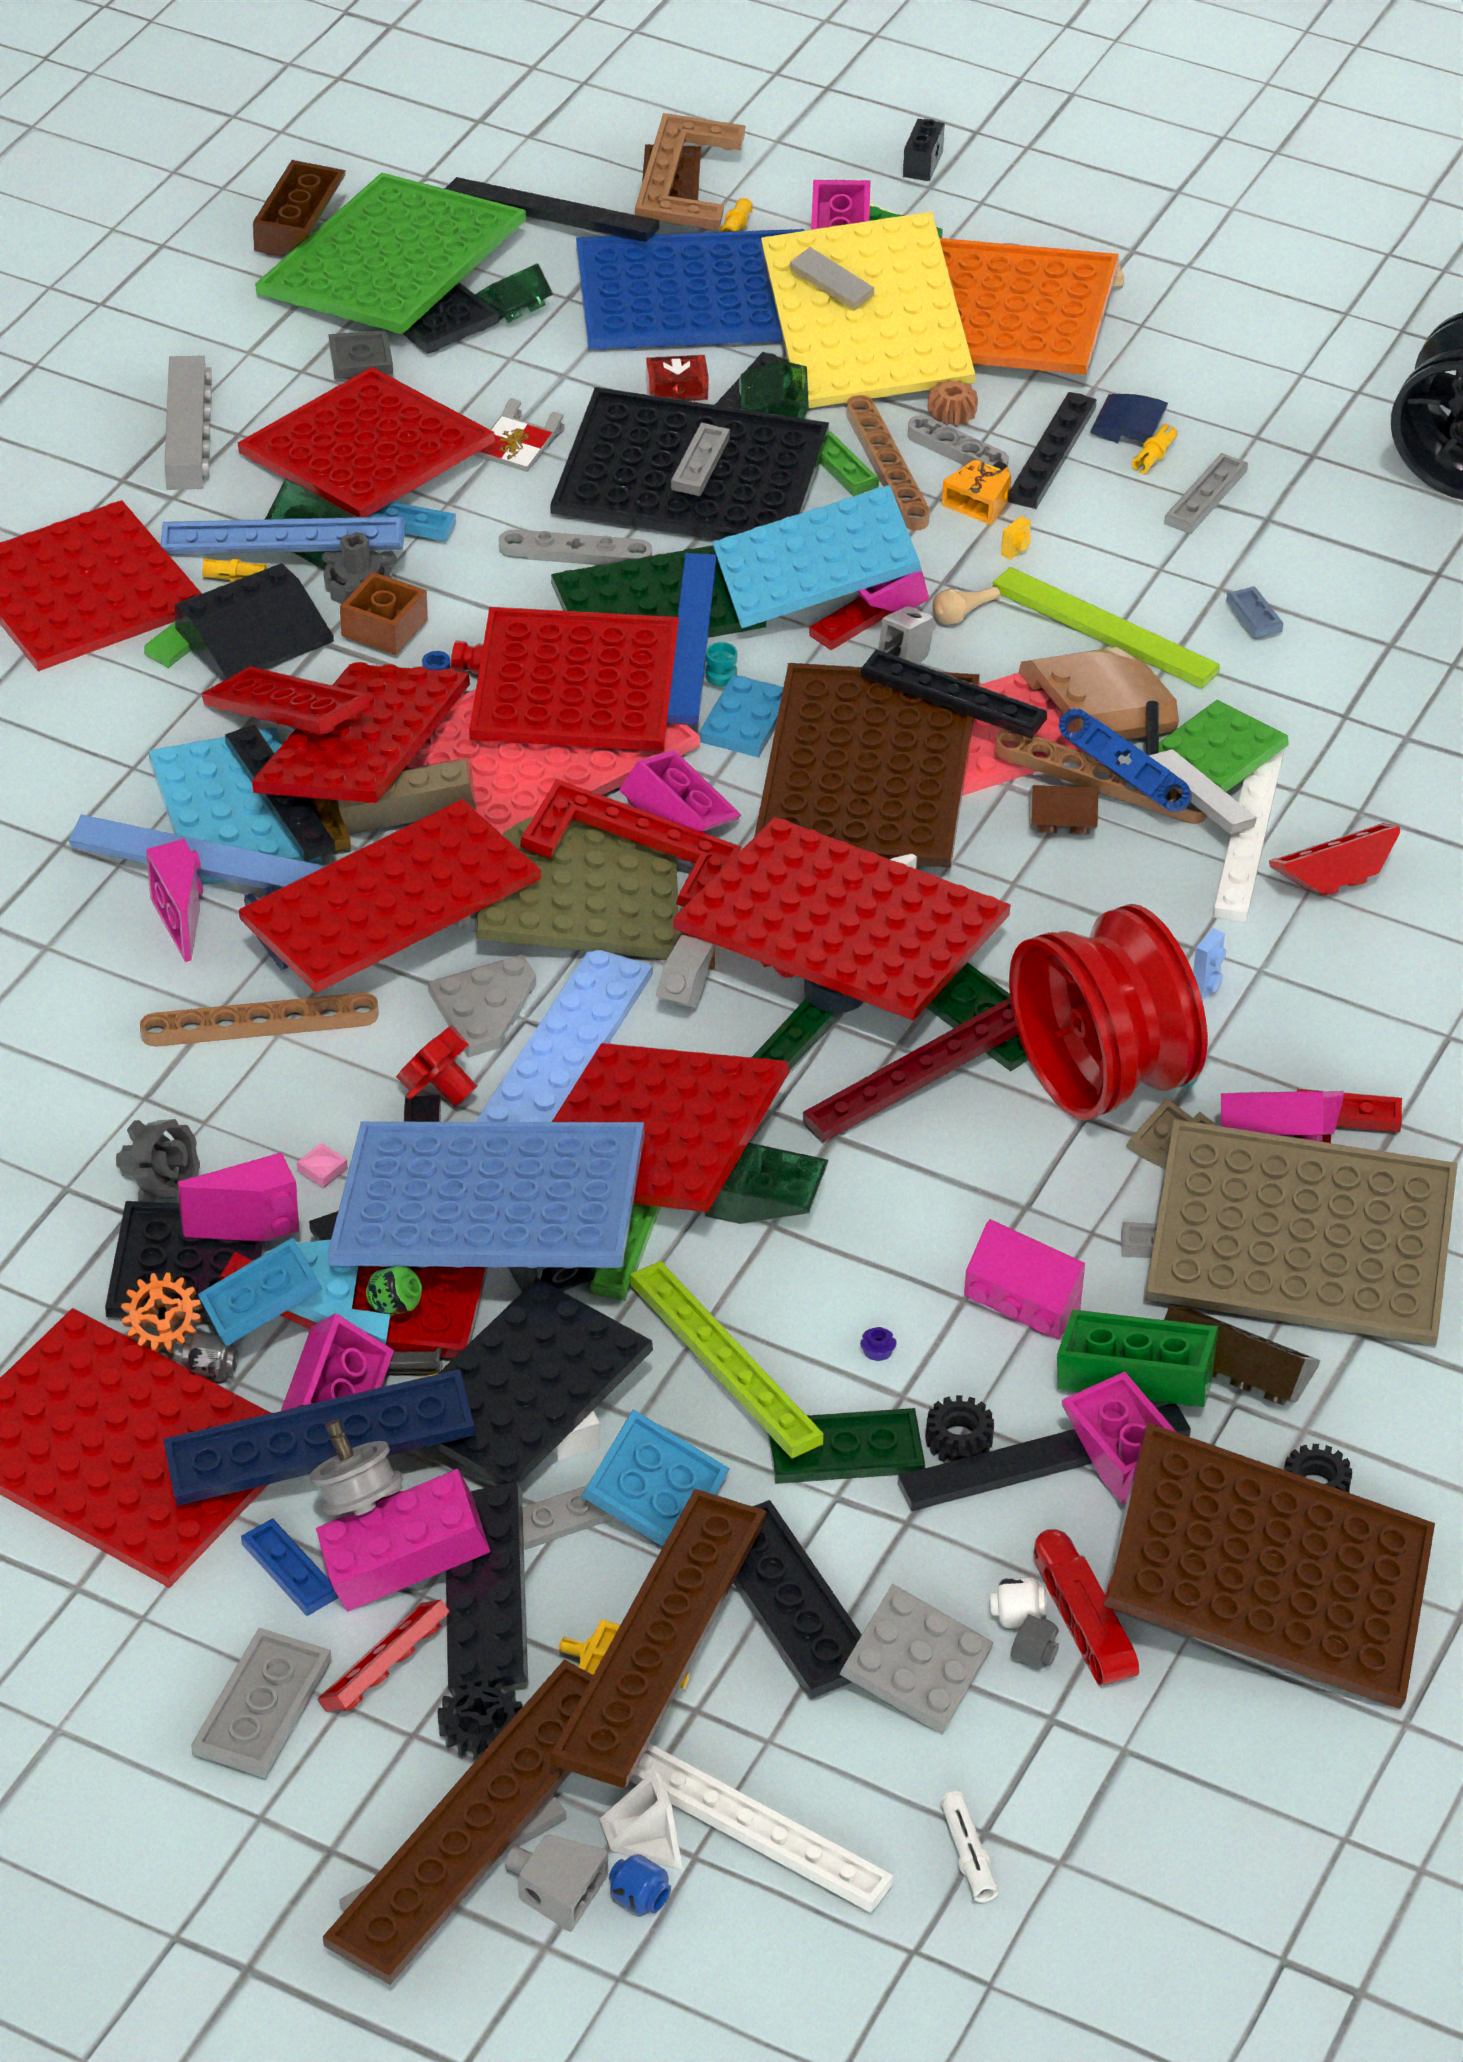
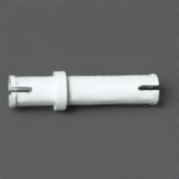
M952 1791L942 1796L940 1805L945 1813L951 1835L960 1856L958 1859L960 1871L967 1876L973 1898L976 1902L984 1903L991 1901L998 1895V1888L989 1868L991 1865L990 1856L986 1850L982 1849L975 1825L965 1802L964 1794L960 1791Z

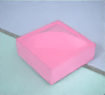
M322 1143L297 1162V1171L321 1187H325L348 1169L347 1159Z

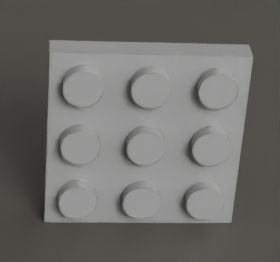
M892 1583L843 1666L840 1675L943 1734L994 1642Z

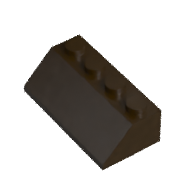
M1169 1305L1164 1320L1218 1326L1212 1377L1217 1378L1218 1373L1230 1377L1231 1381L1229 1384L1239 1389L1250 1392L1253 1386L1265 1391L1263 1398L1280 1405H1285L1286 1400H1299L1321 1361L1188 1307Z

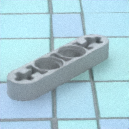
M918 415L910 418L908 421L909 440L965 466L973 460H979L991 466L998 461L1008 466L1009 456L1004 451L933 418ZM939 440H950L951 442H942ZM965 451H973L977 453H965Z

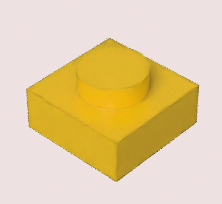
M1020 516L1003 530L1002 556L1012 560L1021 551H1025L1031 542L1030 520Z

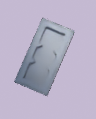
M1255 586L1227 593V604L1254 639L1283 631L1282 620Z

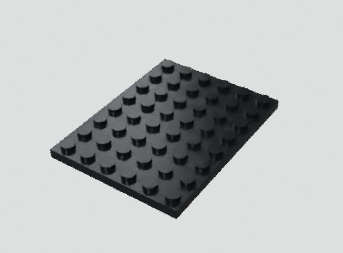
M595 387L552 498L550 514L721 540L727 536H733L786 517H792L803 513L829 433V422ZM704 423L730 429V439L701 496L671 490V480L700 424Z

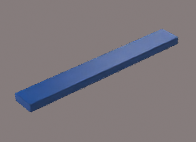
M685 553L668 723L698 725L716 571L717 555Z

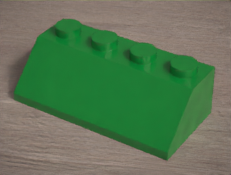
M1072 1309L1057 1353L1058 1389L1078 1393L1126 1372L1151 1402L1157 1401L1182 1404L1184 1406L1205 1407L1212 1384L1218 1326Z

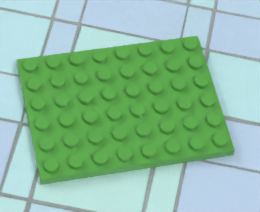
M380 173L255 283L256 294L317 310L321 313L339 316L346 320L357 321L368 326H375L393 333L403 334L526 221V211L394 175Z

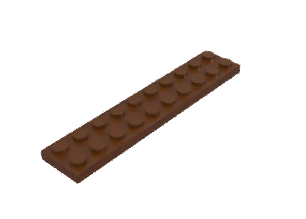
M693 1490L550 1754V1765L626 1789L766 1520V1510L702 1490Z
M565 1659L560 1663L323 1935L324 1947L389 1985L393 1983L571 1774V1771L550 1765V1754L593 1676L591 1673Z

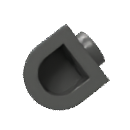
M1028 1614L1015 1637L1010 1656L1039 1670L1043 1668L1044 1664L1051 1665L1059 1649V1644L1055 1642L1059 1632L1058 1627L1047 1619H1039Z

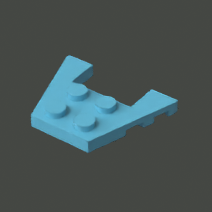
M331 1240L297 1243L323 1289L287 1311L317 1323L337 1313L386 1345L390 1314L352 1309L358 1266H329L328 1251Z

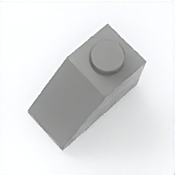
M681 935L664 964L656 996L667 1002L697 1009L715 944Z

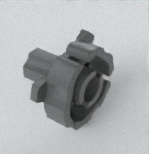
M358 532L342 537L340 541L341 553L339 551H326L322 555V560L327 563L323 574L325 591L330 592L331 600L340 604L353 593L372 571L392 578L391 565L397 563V557L392 550L383 551L382 553L370 550L369 540L365 538V534Z
M176 1119L150 1122L147 1125H144L140 1120H134L128 1127L127 1132L133 1141V1145H123L122 1150L116 1154V1166L120 1169L122 1176H133L140 1187L138 1201L155 1202L157 1197H179L178 1185L168 1186L166 1183L175 1180L174 1182L178 1184L179 1181L196 1177L200 1168V1161L196 1151V1138L189 1126L178 1125ZM167 1131L174 1140L170 1141L163 1133Z

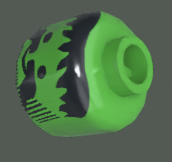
M393 1266L378 1270L370 1277L366 1289L367 1301L378 1313L390 1314V1316L412 1311L419 1304L422 1285L416 1273L407 1266Z

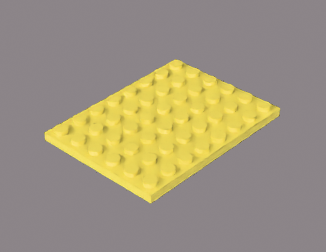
M932 211L761 238L764 259L800 410L847 403L848 399L852 396L864 395L873 399L930 390L932 387H936L938 382L947 383L949 379L952 382L961 380L962 384L975 383V371ZM811 247L873 286L874 295L856 310H852L791 271L790 262Z

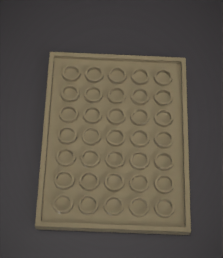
M1173 1119L1145 1300L1436 1346L1458 1163Z

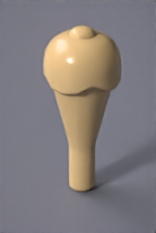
M997 587L979 592L955 591L954 588L943 590L933 600V613L937 620L945 625L960 623L964 620L966 614L982 603L998 599L1000 597V590Z

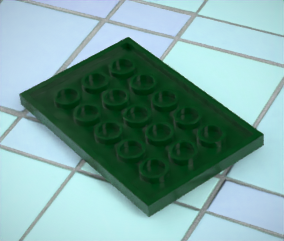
M713 545L666 554H656L638 559H627L621 562L595 565L576 570H566L551 574V584L563 611L678 617L685 553L714 555L716 553ZM716 557L708 638L765 628L767 621L741 629Z

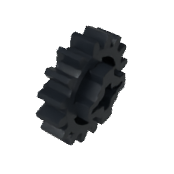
M483 1679L481 1686H475L471 1680H468L467 1689L465 1690L454 1686L452 1688L453 1697L443 1696L442 1708H438L439 1735L445 1737L448 1748L458 1745V1755L460 1756L469 1750L473 1751V1758L478 1759L481 1752L485 1751L523 1707L521 1701H516V1692L514 1690L504 1694L503 1683L499 1682L492 1688L489 1687L488 1679Z

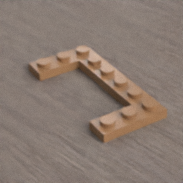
M663 113L634 215L669 222L674 225H688L705 230H719L724 211L723 204L670 196L685 142L694 143L699 146L721 147L725 150H741L746 125Z

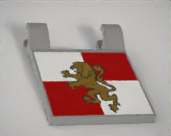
M510 398L502 415L490 429L494 431L495 442L474 455L528 472L552 439L563 432L564 424L561 423V420L564 418V414L552 412L545 427L520 420L522 411L518 408L521 405V401Z

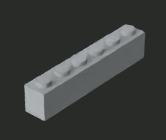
M205 355L169 356L164 465L166 490L203 489L204 477H209L211 367H206Z

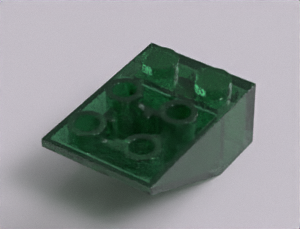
M748 1143L708 1212H705V1217L742 1224L810 1213L829 1160Z

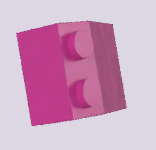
M675 750L637 761L619 789L631 806L702 832L738 820L741 816Z
M180 839L146 849L150 899L183 960L188 962L192 961L200 912L199 895L203 894V888L197 875V870L201 869L198 853L196 850H190L185 839Z
M282 1152L178 1182L181 1226L184 1237L265 1242L299 1232L296 1180Z
M1126 1372L1062 1400V1407L1101 1480L1121 1504L1125 1503L1119 1495V1491L1136 1464L1142 1433L1147 1422L1174 1432L1176 1431Z

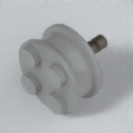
M339 1419L330 1421L325 1425L329 1436L332 1437L331 1441L337 1455L320 1464L309 1476L311 1483L320 1486L325 1501L322 1504V1508L325 1514L337 1517L353 1511L355 1515H361L376 1507L375 1501L382 1497L393 1495L402 1489L401 1482L403 1477L400 1471L392 1469L387 1458L390 1452L387 1442L374 1441L351 1448L346 1434L343 1433L344 1430Z

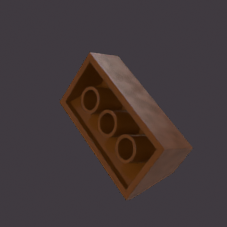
M291 160L253 221L254 251L282 256L308 238L344 179L346 170Z

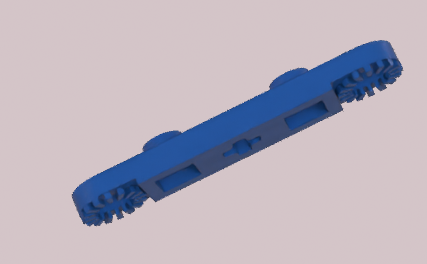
M1073 708V710L1069 709L1066 713L1062 714L1063 716L1062 718L1060 717L1058 726L1061 734L1067 741L1169 812H1180L1190 804L1192 792L1187 783L1162 764L1082 709ZM1072 720H1084L1083 729L1081 728L1080 732L1072 733L1068 731V725ZM1130 753L1131 763L1129 765L1123 763L1120 766L1119 756L1123 755L1126 757ZM1181 788L1183 794L1179 801L1171 803L1166 800L1169 790Z

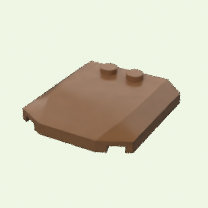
M1118 647L1021 661L1019 673L1033 690L1043 688L1063 713H1066L1069 709L1080 708L1127 740L1146 736V703L1148 701H1157L1159 703V734L1173 732L1177 729L1179 717L1175 697L1145 662ZM1072 720L1068 725V731L1072 733L1080 732V729H1083L1084 720Z

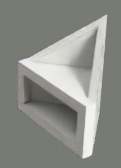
M653 1771L600 1817L599 1820L611 1851L628 1856L640 1854L654 1863L683 1870L672 1804L660 1773Z

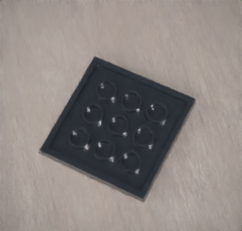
M125 1201L105 1305L106 1317L124 1318L129 1314L121 1308L123 1303H131L132 1301L126 1292L128 1290L138 1292L140 1288L137 1280L139 1279L144 1281L145 1284L151 1283L150 1276L152 1273H155L159 1281H163L166 1272L171 1274L173 1283L180 1277L184 1278L186 1281L184 1290L194 1287L197 1293L191 1300H200L198 1294L219 1281L220 1275L235 1252L254 1261L264 1255L266 1241L184 1237L179 1203ZM165 1291L167 1297L183 1300L179 1295ZM150 1295L144 1299L140 1307L145 1306V1304L150 1298ZM203 1304L201 1309L194 1311V1313L201 1315L202 1322H212ZM165 1307L159 1308V1314L157 1315L159 1320L165 1319V1312H167Z

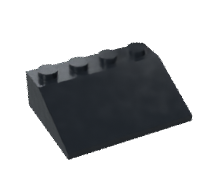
M282 563L175 604V629L188 642L189 648L223 681L249 666L266 669L334 642L333 634L301 581Z

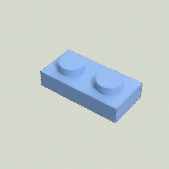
M1214 928L1198 944L1195 952L1193 973L1202 1001L1211 992H1216L1223 980V974L1220 972L1221 964L1226 956V949L1223 948L1225 933Z

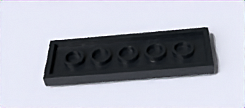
M518 1481L471 1491L491 1552L446 1570V1607L450 1611L447 1614L448 1689L452 1696V1688L457 1686L465 1690L467 1689L468 1680H471L475 1686H481L483 1679H488L489 1687L492 1688L499 1682L503 1683V1686L528 1682L522 1489Z
M771 1500L753 1506L766 1510V1520L734 1581L735 1587L810 1700L852 1683V1681L841 1676L840 1672L862 1634Z

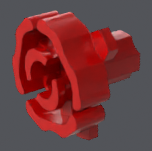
M453 1025L447 1027L442 1033L428 1042L396 1075V1078L408 1089L409 1092L404 1097L409 1101L432 1083L455 1108L478 1087L455 1061L469 1044Z

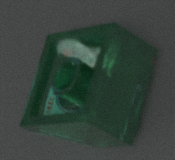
M536 263L492 283L475 295L499 313V321L506 319V322L510 323L522 317L521 311L527 308L532 313L546 306L544 300L552 296L553 293L539 264Z

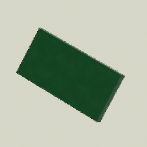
M967 962L926 1008L954 1029L1010 998V993ZM1018 1034L985 1052L1010 1072L1028 1061Z
M915 1408L807 1415L823 1432V1445L794 1458H791L768 1434L775 1484L893 1476L925 1468Z

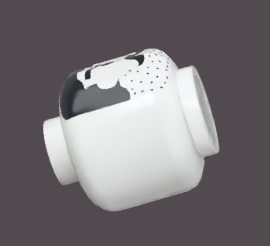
M1034 1577L1002 1579L998 1585V1592H991L990 1594L992 1616H999L1004 1628H1020L1028 1614L1039 1619L1047 1617L1045 1586H1039L1037 1579Z

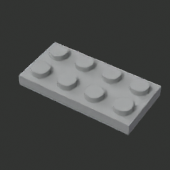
M258 1628L191 1744L192 1755L266 1778L329 1665L331 1650Z

